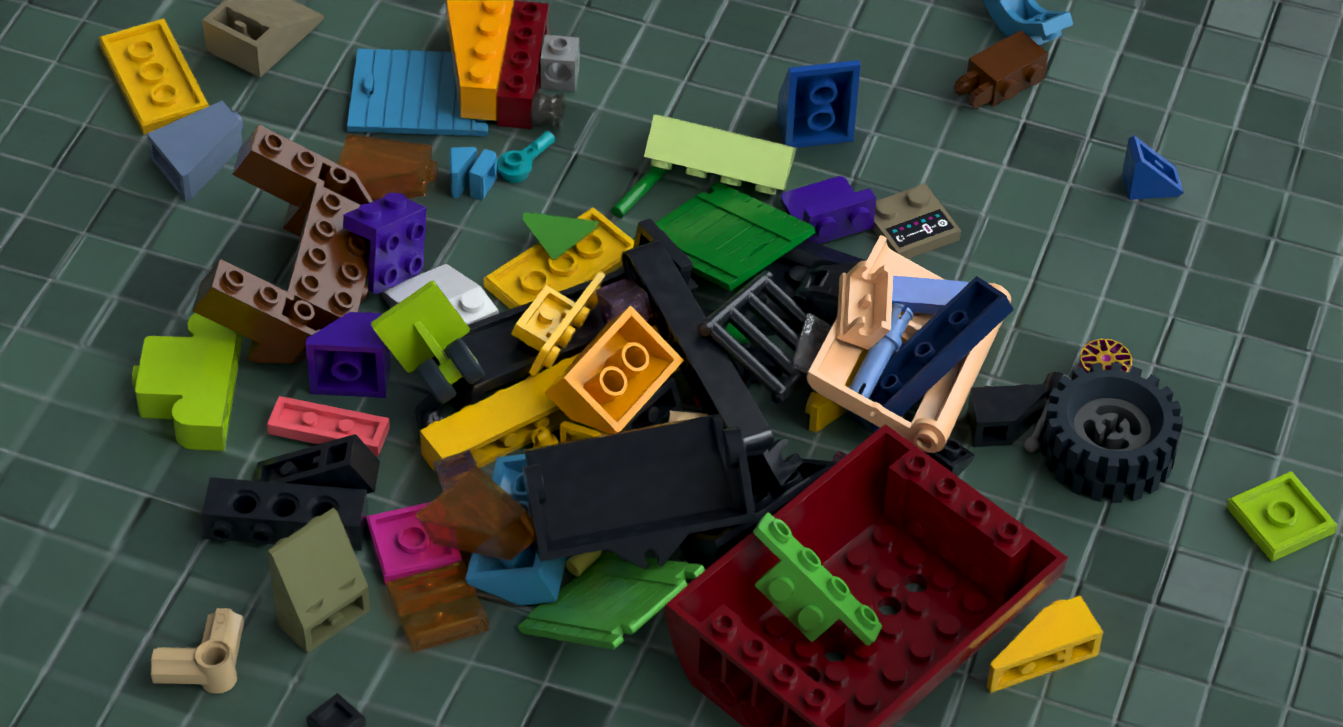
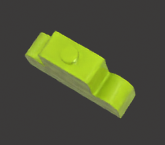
M194 313L187 322L189 337L147 336L144 339L140 364L133 366L132 386L135 388L139 416L141 418L173 419L176 441L180 446L191 450L225 451L244 336Z

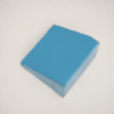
M454 147L449 150L450 185L453 198H459L470 184L469 171L478 159L476 147Z

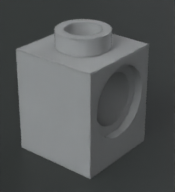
M545 35L540 58L541 89L575 92L579 74V38Z

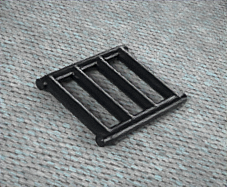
M763 271L699 324L698 332L702 336L709 335L771 393V399L774 403L781 404L807 381L808 371L819 350L815 351L756 295L761 291L764 292L821 346L829 332L773 281L771 272ZM746 306L805 362L799 367L739 310ZM728 321L788 378L781 382L721 325Z

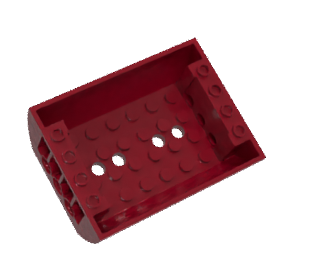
M884 424L773 515L775 519L783 521L789 527L792 536L804 548H809L815 552L820 559L821 565L832 576L839 577L845 582L850 593L862 605L870 607L875 612L882 628L872 644L867 646L840 619L811 642L754 586L757 580L780 560L754 532L749 534L665 605V617L672 645L692 686L743 727H893L1061 577L1066 568L1068 557L891 427ZM917 583L922 585L925 590L922 592H911L905 586ZM883 606H892L899 613L896 615H885L879 609ZM830 652H838L844 655L845 659L841 662H831L825 655ZM810 676H813L814 678H816V679L818 680V682H816L815 680H813Z

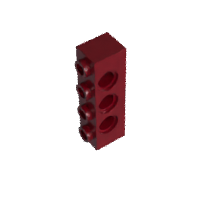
M515 1L496 96L497 126L533 128L541 83L540 58L544 37L549 35V3Z

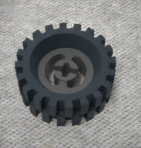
M1101 363L1091 364L1089 373H1086L1080 367L1073 370L1071 379L1067 376L1060 379L1057 389L1053 388L1049 397L1041 439L1042 456L1046 455L1045 465L1049 471L1057 469L1055 479L1062 485L1071 481V491L1078 495H1081L1084 489L1091 491L1090 499L1100 502L1102 494L1111 495V503H1122L1124 494H1129L1131 500L1135 501L1142 498L1144 488L1149 494L1158 490L1160 481L1165 483L1170 476L1171 469H1173L1183 426V417L1180 416L1181 406L1179 401L1172 402L1173 392L1168 386L1159 389L1160 379L1153 374L1147 379L1142 378V369L1132 366L1130 373L1121 371V363H1111L1110 370H1103Z

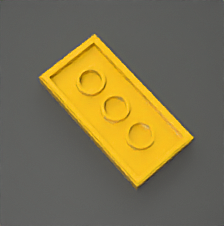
M164 18L98 37L100 48L143 135L209 106Z
M591 208L577 218L600 221L599 228L556 260H553L541 243L538 242L485 276L483 284L509 309H513L534 301L546 285L560 292L593 280L599 271L606 275L622 267V252L632 249L634 240L595 208Z

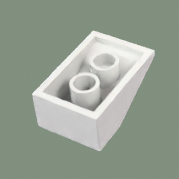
M448 264L410 278L381 292L384 300L392 308L433 280L467 325L499 314L497 307L480 285Z

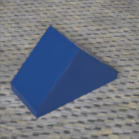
M1135 135L1128 139L1122 177L1129 200L1179 197L1184 192L1177 168Z

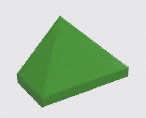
M523 212L522 218L553 260H556L596 231L600 221L534 212Z

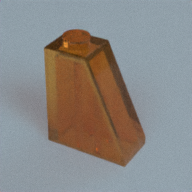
M353 134L347 135L338 161L339 165L357 174L372 201L383 198L388 193H400L405 195L407 199L425 196L429 182H435L438 170V162L432 160V145Z
M478 466L415 514L427 536L434 544L510 561L535 541L532 522L528 512Z

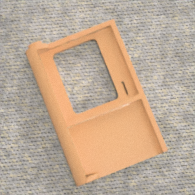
M882 235L878 238L867 259L868 269L864 272L872 274L879 267L887 265L893 268V275L944 280L892 251L887 246V238ZM988 283L1004 293L1011 303V296L1005 288L995 283ZM901 311L898 318H900V316L903 315L904 312ZM913 312V318L901 336L902 343L905 344L935 314ZM837 318L808 371L807 380L812 389L880 428L884 424L888 425L922 451L935 453L944 448L1002 322L925 393L912 422L903 419L885 409L881 404L873 402L845 386L863 348L836 338Z

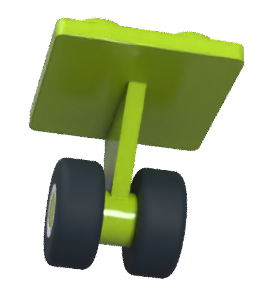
M433 280L371 322L373 330L408 373L417 369L420 377L440 404H445L456 396V391L452 384L462 377L469 384H474L485 375L475 356L463 340L460 339L470 332L469 326ZM444 349L446 350L448 356L450 357L449 359H448V357L446 356L445 352L443 351ZM434 356H436V358H437L438 361L440 362V365H439V366H438V364L432 359Z

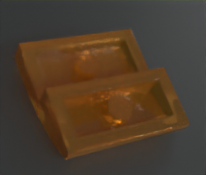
M463 561L387 582L392 603L412 652L490 630L488 616L476 595L475 587L468 585L465 580L468 569Z

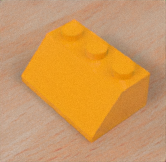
M630 305L601 330L544 393L571 420L609 434L617 433L626 426L684 360Z

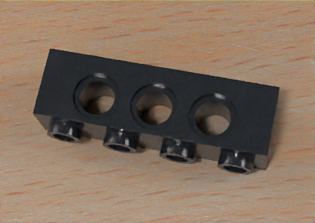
M210 477L201 514L205 539H215L221 542H253L260 545L276 544L282 538H288L305 527L314 517L321 516L334 508L338 512L353 550L362 551L366 530V516H368L366 489Z

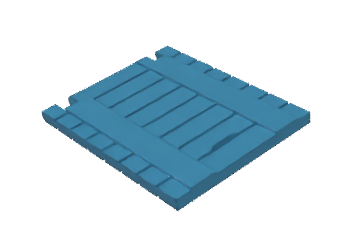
M357 49L347 132L454 134L458 136L488 135V124L476 122H487L489 120L461 118L452 52Z

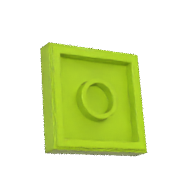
M1292 471L1229 498L1226 506L1271 562L1335 534L1337 529V523Z

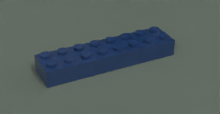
M976 276L890 357L869 400L881 404L885 409L901 417L1014 310L1007 296ZM845 408L850 418L872 434L880 429V427Z

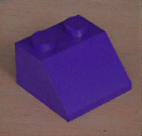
M348 312L306 339L311 394L387 397L391 353L371 326V322L381 316L382 313Z

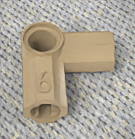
M216 608V611L207 617L202 644L197 648L157 647V649H154L151 658V677L153 683L201 684L204 690L213 694L229 691L235 686L237 681L235 665L244 627L242 615L236 614L230 608Z

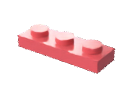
M279 396L267 423V429L270 435L314 444H322L356 434L369 450L379 457L390 429L389 418Z

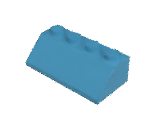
M525 454L497 457L465 580L468 585L518 605L557 602L567 557L542 562L538 557L523 475V466H527Z

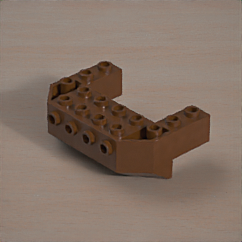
M259 124L239 149L232 175L289 203L283 229L299 236L300 240L286 291L219 259L201 281L192 311L251 339L252 342L247 360L254 363L291 364L307 359L306 339L348 312H358L359 305L365 299L368 292L365 280L369 275L370 240L344 229L343 214L373 201L356 173Z

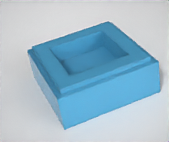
M487 149L482 151L469 171L470 197L481 201L497 179L496 152Z

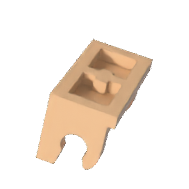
M865 260L857 263L847 274L843 272L840 275L836 338L869 350L891 330L893 268L883 265L875 273L867 274L864 273L868 269V261Z

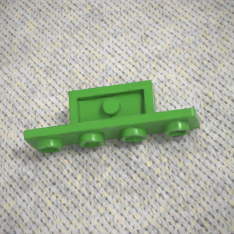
M766 513L753 532L780 560L766 571L754 586L811 642L840 619L867 646L872 644L882 628L875 612L870 607L862 605L850 593L848 586L842 579L832 576L821 565L820 559L815 552L809 548H804L792 536L791 530L783 521L775 519L770 513Z

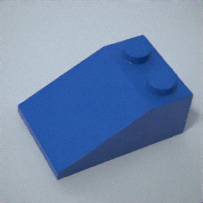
M859 60L788 69L778 94L777 123L784 145L800 148L854 141L861 67Z

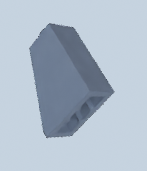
M223 101L217 102L148 133L151 160L182 198L188 201L239 151L243 145L241 131L244 130L243 121L236 111L232 112Z

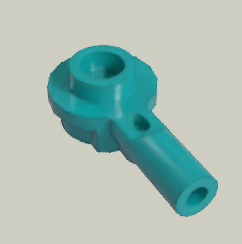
M546 131L522 151L511 150L501 154L497 160V169L502 178L510 183H519L527 179L532 171L534 158L555 142L554 135Z

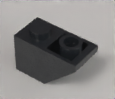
M1023 384L1016 386L971 387L967 413L973 447L1012 445L1040 418L1045 407L1047 385Z

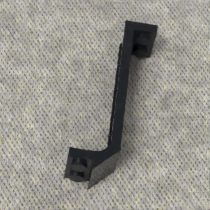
M651 218L638 222L633 248L654 240L661 241L689 290L693 293L699 286L690 277L693 262L687 254L683 253ZM623 266L612 273L606 274L600 286L605 290L602 298L594 309L589 306L587 307L591 311L579 329L573 326L576 331L566 348L558 346L561 352L552 366L558 364L563 359L571 358L581 353L601 330L616 317L609 314L603 307L605 293L614 284L617 286H621V284L627 285L633 292V308L645 321L651 319L627 278ZM592 280L562 290L559 293L576 303ZM532 302L468 325L470 332L460 339L463 340L475 356L485 375L474 384H469L464 377L452 384L456 391V396L449 400V402L457 412L465 406L484 400L486 391L531 375L529 371L539 351L528 346L511 333ZM444 349L443 351L445 352L446 356H447L448 359H449L450 357L448 356L446 350ZM434 356L432 359H433V360L438 364V366H439V365H440V362L438 361V359L436 358V356Z

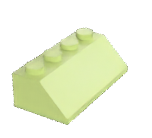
M654 115L644 157L652 158L651 165L672 170L673 164L687 167L685 174L706 178L707 172L721 175L720 182L741 187L743 180L755 183L756 191L776 195L777 189L785 190L796 147L667 116Z

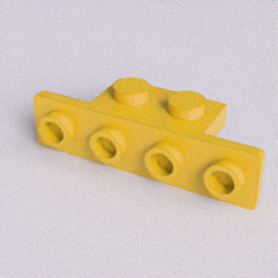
M598 272L576 303L546 285L518 320L511 334L539 351L529 371L531 375L536 377L543 366L548 369L551 368L561 352L558 346L566 348L576 331L573 326L579 329L589 315L591 309L587 307L589 306L594 309L605 292L600 287L606 276L604 273Z

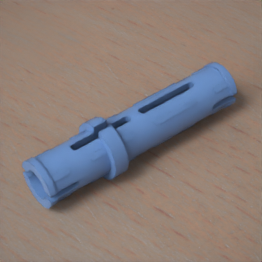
M892 304L891 330L868 350L849 386L851 390L857 393L860 392V395L868 399L889 362L892 353L897 352L902 345L901 336L913 318L914 314L908 307L904 314L898 318L904 307L903 304Z

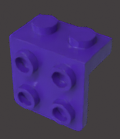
M842 176L789 190L781 194L780 202L787 214L815 227L816 233L807 238L806 240L821 244L874 227L876 196L871 188L854 192L847 179Z
M388 193L383 198L369 204H363L359 208L343 214L344 229L370 240L368 290L375 294L419 275L424 265L427 207L407 199L405 195L400 193Z

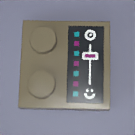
M926 184L876 201L874 227L871 229L878 238L880 235L886 237L887 246L907 259L960 240L961 229Z

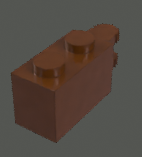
M1020 30L970 57L967 73L958 78L953 87L954 92L959 96L970 93L967 100L973 108L983 106L986 103L994 107L1006 99L1013 98L1017 93L1031 85L1040 83L1045 78L1048 52Z

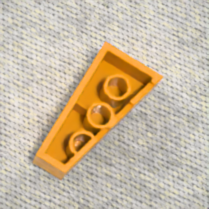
M446 0V24L453 58L461 118L496 121V96L512 19L514 0Z

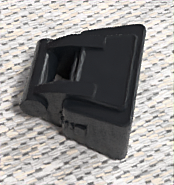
M861 261L822 265L814 269H808L792 299L816 318L833 326L838 314L840 275L843 272L847 274Z

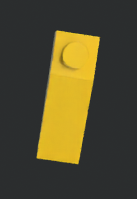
M1081 595L1068 600H1057L1048 607H1045L990 663L987 689L990 693L1099 655L1103 631Z

